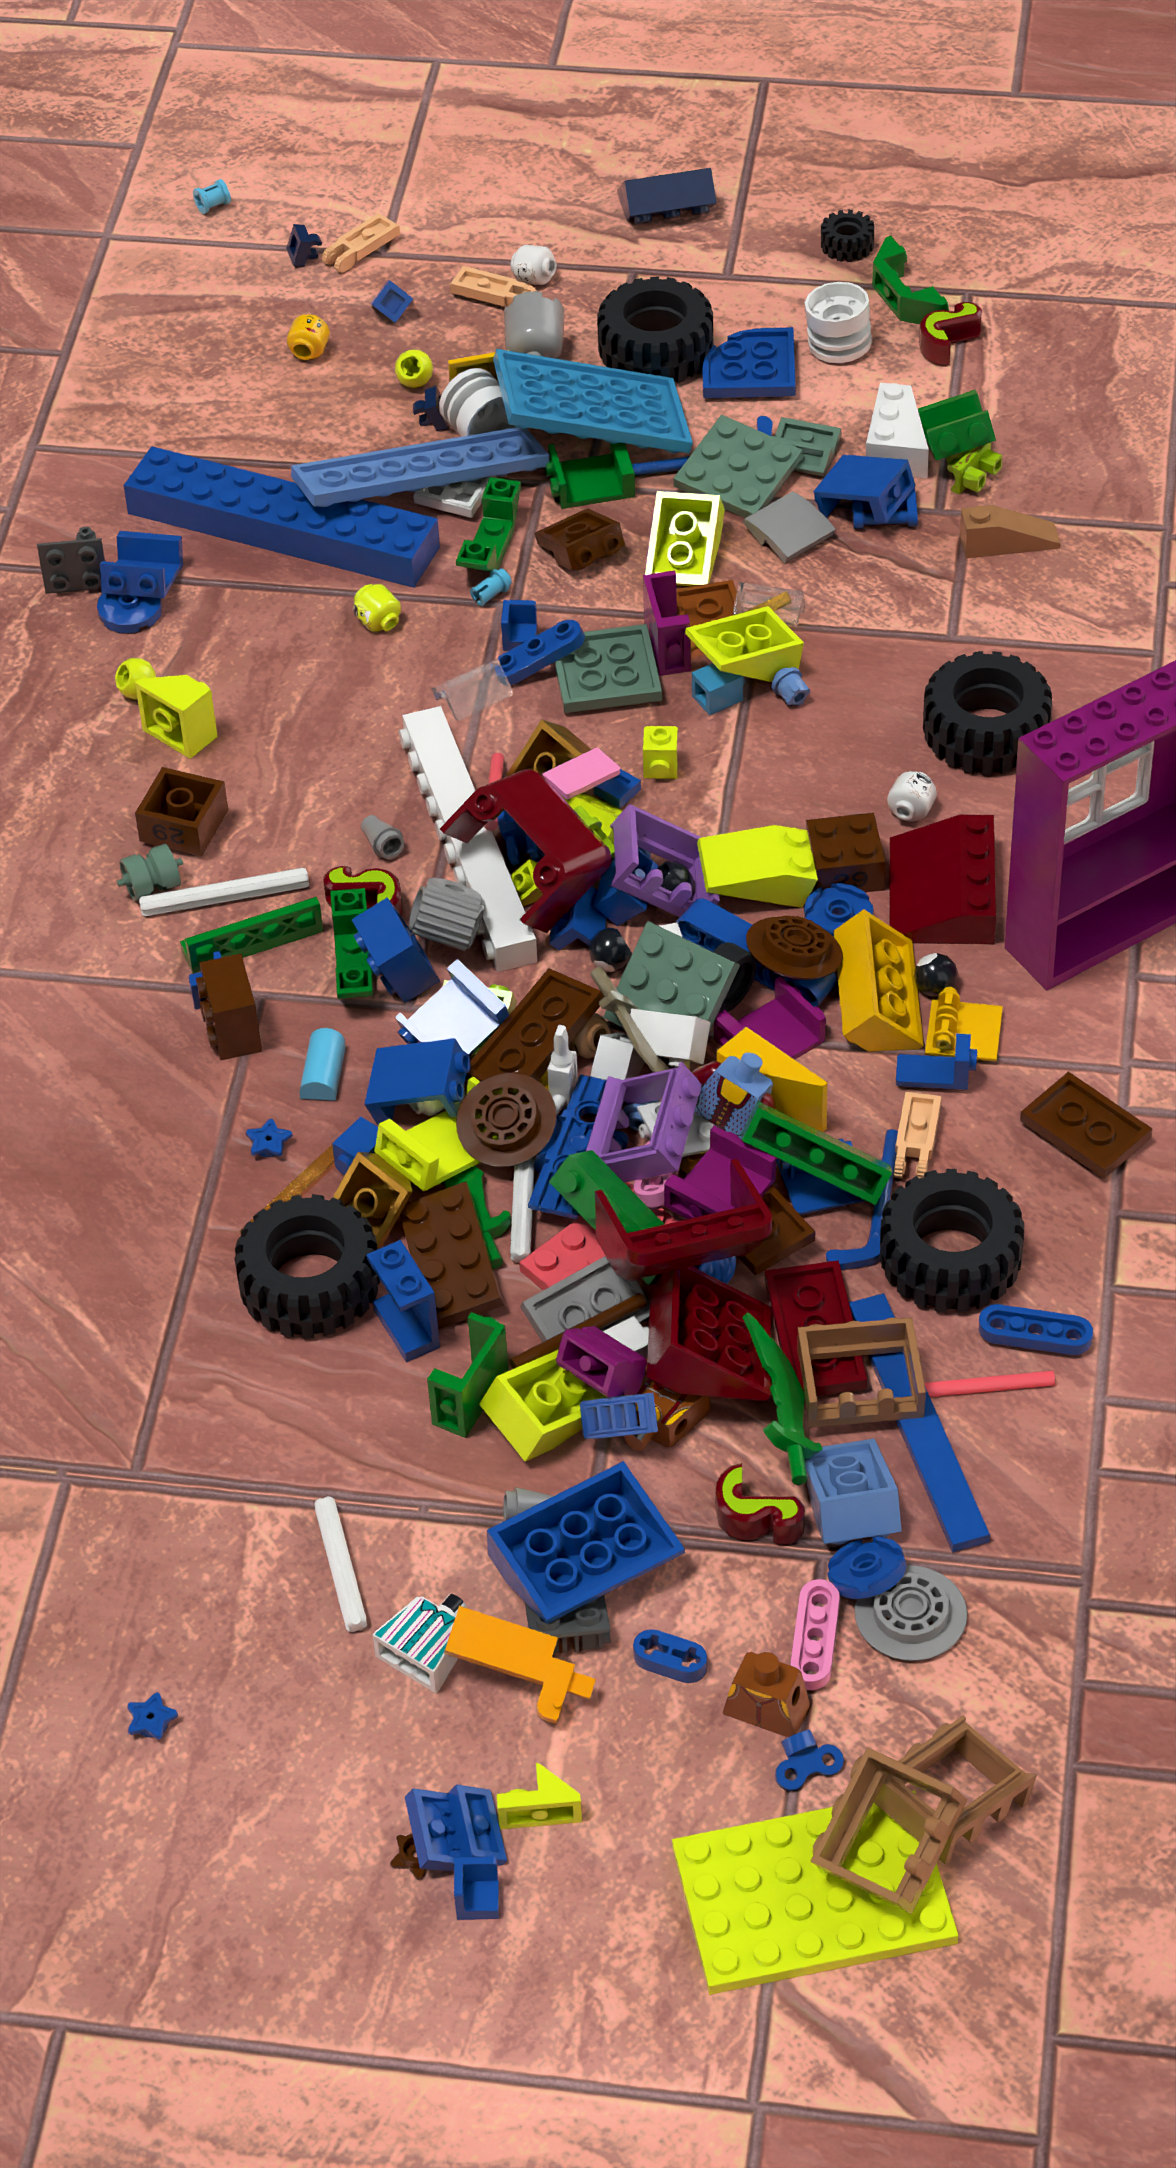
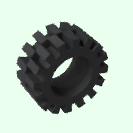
M839 210L838 215L834 213L829 214V218L825 217L823 223H821V248H823V253H828V257L831 259L837 256V261L841 262L843 258H847V262H852V258H856L858 261L862 260V255L867 257L869 252H872L874 249L875 226L873 220H870L868 215L863 217V212L860 211L853 214V210H848V213Z

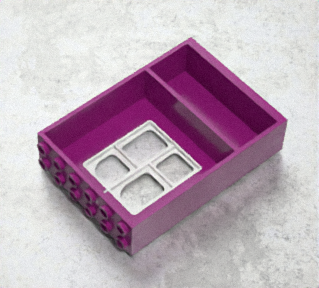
M1176 660L1018 738L1004 948L1046 991L1176 923ZM1138 760L1134 794L1103 810L1106 775ZM1092 772L1088 780L1068 790L1069 783ZM1090 796L1087 818L1065 830L1067 807Z

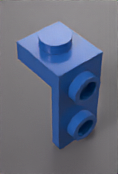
M956 1033L955 1057L899 1054L897 1056L896 1085L968 1090L969 1071H976L977 1049H970L971 1034Z

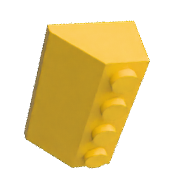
M863 909L834 930V938L839 943L843 953L842 962L837 969L843 1036L849 1042L857 1044L868 1052L918 1050L924 1046L918 988L913 977L915 961L912 940Z

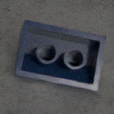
M711 168L626 180L617 189L626 220L634 219L635 224L651 222L653 216L663 215L664 219L681 217V212L692 211V215L709 213V208L717 203Z

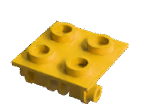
M944 988L939 993L938 1000L932 999L925 1055L955 1057L956 1033L971 1034L970 1049H977V1060L996 1062L1003 1006L960 1002V995L955 988Z

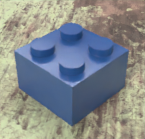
M388 897L352 919L358 930V933L353 936L364 953L369 951L366 960L377 977L383 974L380 979L390 995L397 992L403 1002L406 1003L440 982L416 936L409 930V926Z

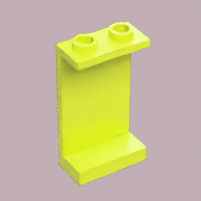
M475 1077L468 1080L466 1095L474 1086L480 1083ZM447 1111L406 1131L390 1118L378 1125L374 1152L423 1191L480 1163L462 1146L457 1134V1117H450ZM493 1136L494 1140H498L499 1137Z

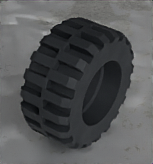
M659 276L650 277L647 280L642 278L634 279L633 283L628 284L626 282L620 285L617 291L612 290L599 307L597 314L598 351L606 367L673 378L674 382L680 383L685 381L687 376L693 377L696 375L700 368L703 369L704 358L714 346L712 306L697 288L692 289V286L685 281L680 283L675 278L670 277L659 279Z
M983 651L974 652L971 656H966L965 654L957 656L954 662L947 661L939 668V671H935L925 687L923 711L925 740L941 760L945 758V762L955 769L959 766L963 768L964 772L973 774L974 771L982 772V775H992V772L999 771L1001 774L1009 773L1012 771V768L1017 767L1018 738L1051 722V688L1047 684L1045 677L1039 671L1036 672V668L1027 661L1022 663L1021 659L1017 656L1010 654L1007 657L1003 656L1002 652L992 651V654H983ZM994 709L1006 714L997 717H982L971 714L969 711Z
M946 1169L945 1173H937L936 1170L926 1172L924 1177L920 1179L916 1176L905 1182V1188L901 1186L891 1195V1200L885 1204L882 1212L880 1262L881 1267L885 1270V1277L892 1286H897L898 1293L906 1299L914 1298V1303L923 1308L929 1305L935 1307V1311L946 1313V1309H956L957 1313L969 1311V1307L976 1306L977 1309L987 1306L991 1298L994 1301L999 1299L1006 1293V1288L1013 1286L1017 1279L1018 1271L1021 1270L1024 1242L1022 1212L1019 1205L1015 1201L1013 1202V1196L1006 1189L1001 1188L999 1190L997 1182L988 1177L981 1179L976 1172L967 1170L965 1174L957 1173V1169ZM953 1229L969 1233L982 1243L969 1250L949 1252L928 1245L922 1238L935 1231Z
M301 1194L291 1196L289 1201L283 1202L282 1199L270 1204L271 1208L267 1211L263 1208L253 1216L254 1222H247L241 1231V1236L236 1242V1256L234 1258L240 1297L243 1305L247 1306L248 1313L255 1320H261L262 1326L271 1331L280 1329L281 1334L294 1337V1334H302L303 1338H314V1334L324 1333V1336L334 1334L336 1332L335 1329L341 1326L345 1329L355 1322L354 1317L356 1315L362 1317L370 1308L369 1303H372L378 1294L380 1279L367 1260V1254L378 1250L372 1226L366 1218L361 1217V1212L351 1205L346 1208L343 1201L333 1197L331 1200H325L323 1195L312 1194L311 1198H302ZM304 1255H323L337 1261L328 1271L312 1277H293L278 1271L286 1262Z

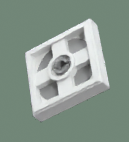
M497 476L483 477L477 481L454 482L443 487L431 486L421 488L414 493V503L472 518L482 503V496L489 478H497Z

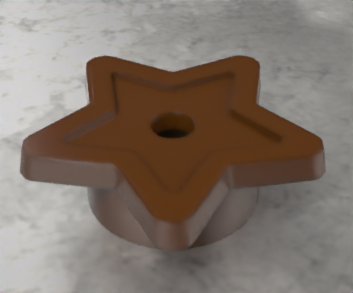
M413 1834L407 1836L398 1835L396 1839L399 1853L391 1860V1867L393 1869H409L417 1880H421L426 1869H420L418 1857L413 1856V1853L416 1852Z

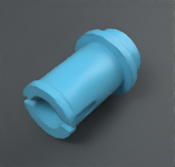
M502 568L499 570L493 569L488 578L470 589L471 597L474 601L480 598L477 604L484 606L486 602L500 592L505 593L509 590V586L512 584L511 577Z

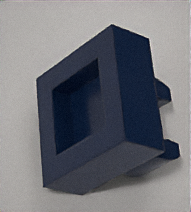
M293 224L286 249L293 266L305 267L307 258L311 260L318 258L316 249L310 247L313 245L321 246L322 241L319 235L308 234L305 225Z
M437 386L425 389V400H419L413 404L414 415L425 413L419 415L420 426H428L432 423L436 431L448 428V423L440 414L439 402L441 393Z

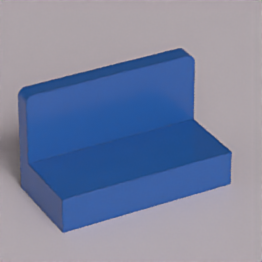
M591 887L550 929L549 944L557 950H561L577 938L590 946L592 937L600 930L605 929L606 916L593 907L597 893L594 887Z

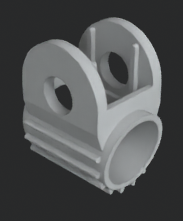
M429 878L426 887L421 886L416 894L410 913L409 930L412 931L413 935L465 951L466 948L469 949L482 920L484 906L480 905L481 895L472 888L454 881Z

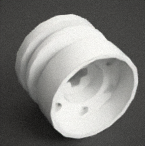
M833 282L819 286L808 294L805 301V312L810 352L817 359L829 363L850 362L862 357L872 344L869 320L870 307L867 292L860 286L849 282Z
M475 368L459 373L448 383L442 392L439 402L440 414L461 437L516 428L508 424L499 382L484 369Z

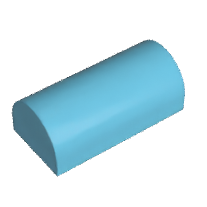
M320 1028L311 1033L299 1091L300 1099L336 1101L346 1048L345 1039L338 1031Z

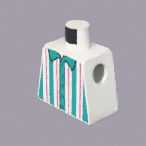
M449 1594L439 1606L424 1597H416L373 1634L375 1657L432 1692L437 1693L458 1659L444 1654L458 1608L459 1606L467 1608L466 1604L454 1594Z

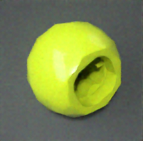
M412 349L405 351L396 360V377L406 387H421L427 384L432 377V361L428 354L422 350Z
M129 658L117 669L115 675L116 686L122 695L130 699H137L135 682L141 678L156 677V673L151 664L144 659Z

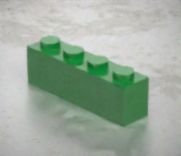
M757 1101L741 1133L742 1141L874 1205L877 1204L892 1174L890 1164Z
M593 1150L568 1155L549 1181L595 1230V1191L601 1189L627 1233L664 1225ZM661 1274L642 1279L648 1285L655 1284Z

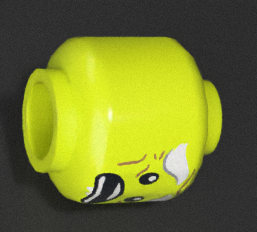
M368 584L362 587L354 596L353 611L355 616L370 631L378 632L383 629L389 631L399 621L398 616L400 615L401 604L384 585Z

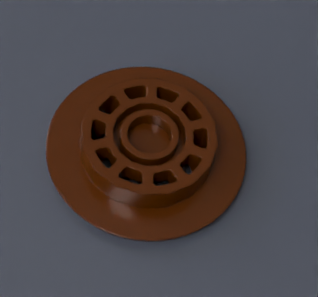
M785 915L762 919L754 923L746 934L747 948L754 959L766 969L784 977L798 980L823 978L835 972L843 959L839 943L829 932L813 921L799 916Z
M519 1073L497 1074L478 1083L463 1099L456 1119L458 1138L464 1149L473 1158L484 1164L496 1167L518 1165L536 1156L549 1142L556 1124V1106L550 1092L536 1079ZM527 1114L531 1115L530 1119L527 1118ZM525 1126L526 1128L520 1133V1130ZM493 1136L499 1137L498 1140H494Z

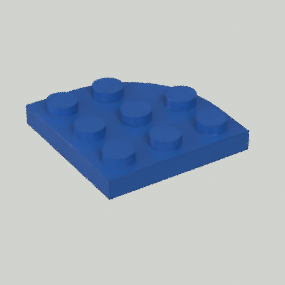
M793 327L755 328L733 333L727 336V341L717 348L714 345L704 358L703 398L795 396Z

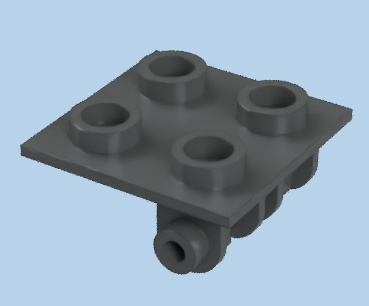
M90 527L80 528L76 535V540L37 544L46 594L101 589L100 563L105 561L102 538H96L95 532Z
M604 1595L548 1624L525 1603L528 1628L561 1638L563 1653H567L566 1637L574 1638L575 1651H579L578 1636H582L583 1650L601 1649L603 1644L611 1643L610 1624ZM558 1639L553 1653H559Z

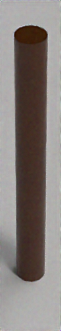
M638 1293L569 1329L595 1326L601 1330L646 1307V1300L641 1293ZM565 1331L511 1358V1367L515 1369L559 1350Z

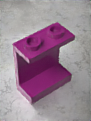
M674 570L643 575L644 624H647L658 675L690 672L691 639L685 634L686 628L690 627L688 614L677 616L676 572Z
M780 976L775 979V999L740 1020L736 1021L726 1010L718 1013L714 1021V1040L722 1047L741 1030L748 1027L795 1060L825 1042L826 1018L820 1008L813 1007L802 996L797 987L789 985Z
M713 1126L710 1129V1149L688 1175L681 1179L672 1174L664 1183V1207L687 1219L734 1209L735 1207L731 1205L730 1160L733 1159L739 1160L762 1197L776 1181V1157L742 1141L732 1132H726Z

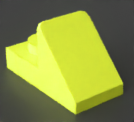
M536 1763L538 1790L514 1789L507 1793L497 1794L500 1830L581 1823L580 1793L544 1766Z

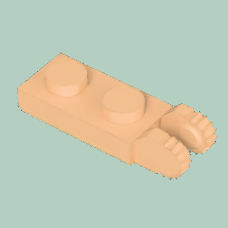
M377 213L336 239V242L330 245L329 248L327 247L323 252L321 259L327 265L334 263L335 269L340 273H344L352 269L356 261L358 262L400 235V226Z
M466 266L461 268L450 283V293L508 307L513 302V297L518 294L537 291L530 284L527 285L526 283L519 282L517 279Z
M905 1092L895 1146L897 1155L894 1178H903L906 1170V1156L919 1158V1163L916 1166V1176L919 1179L923 1178L924 1173L927 1172L928 1161L932 1159L942 1096Z

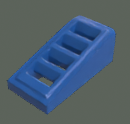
M653 1393L585 1400L580 1403L585 1439L658 1432ZM635 1403L638 1404L640 1426H638Z

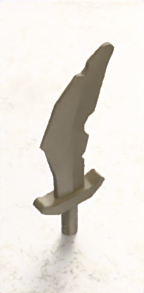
M602 967L593 969L590 975L604 995L599 1001L601 1008L617 1015L635 1050L654 1073L670 1069L654 1053L631 1018V1009H638V1007L628 996L618 993Z

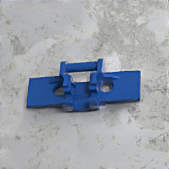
M580 1074L567 1109H564L562 1115L556 1116L554 1132L549 1142L536 1155L534 1169L540 1175L529 1200L528 1208L578 1219L580 1214L549 1181L568 1155L586 1151L594 1122H584L580 1117L586 1113L597 1115L606 1079ZM614 1130L613 1138L618 1142L621 1150L626 1149L629 1137L622 1131Z

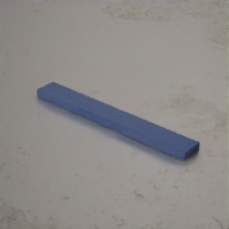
M884 1293L849 1302L853 1321L866 1322L895 1318ZM903 1352L868 1355L882 1389H891L894 1398L911 1396ZM925 1387L924 1418L896 1420V1423L951 1551L956 1552L988 1543L990 1541V1533Z

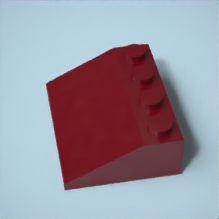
M959 814L890 837L889 926L911 939L912 943L995 944L994 815Z
M693 1266L662 1273L651 1288L647 1378L651 1379L658 1386L669 1388L679 1394L767 1401L771 1396L769 1388L771 1387V1377L762 1367L749 1330L743 1320V1315L750 1313L764 1327L769 1337H771V1307Z

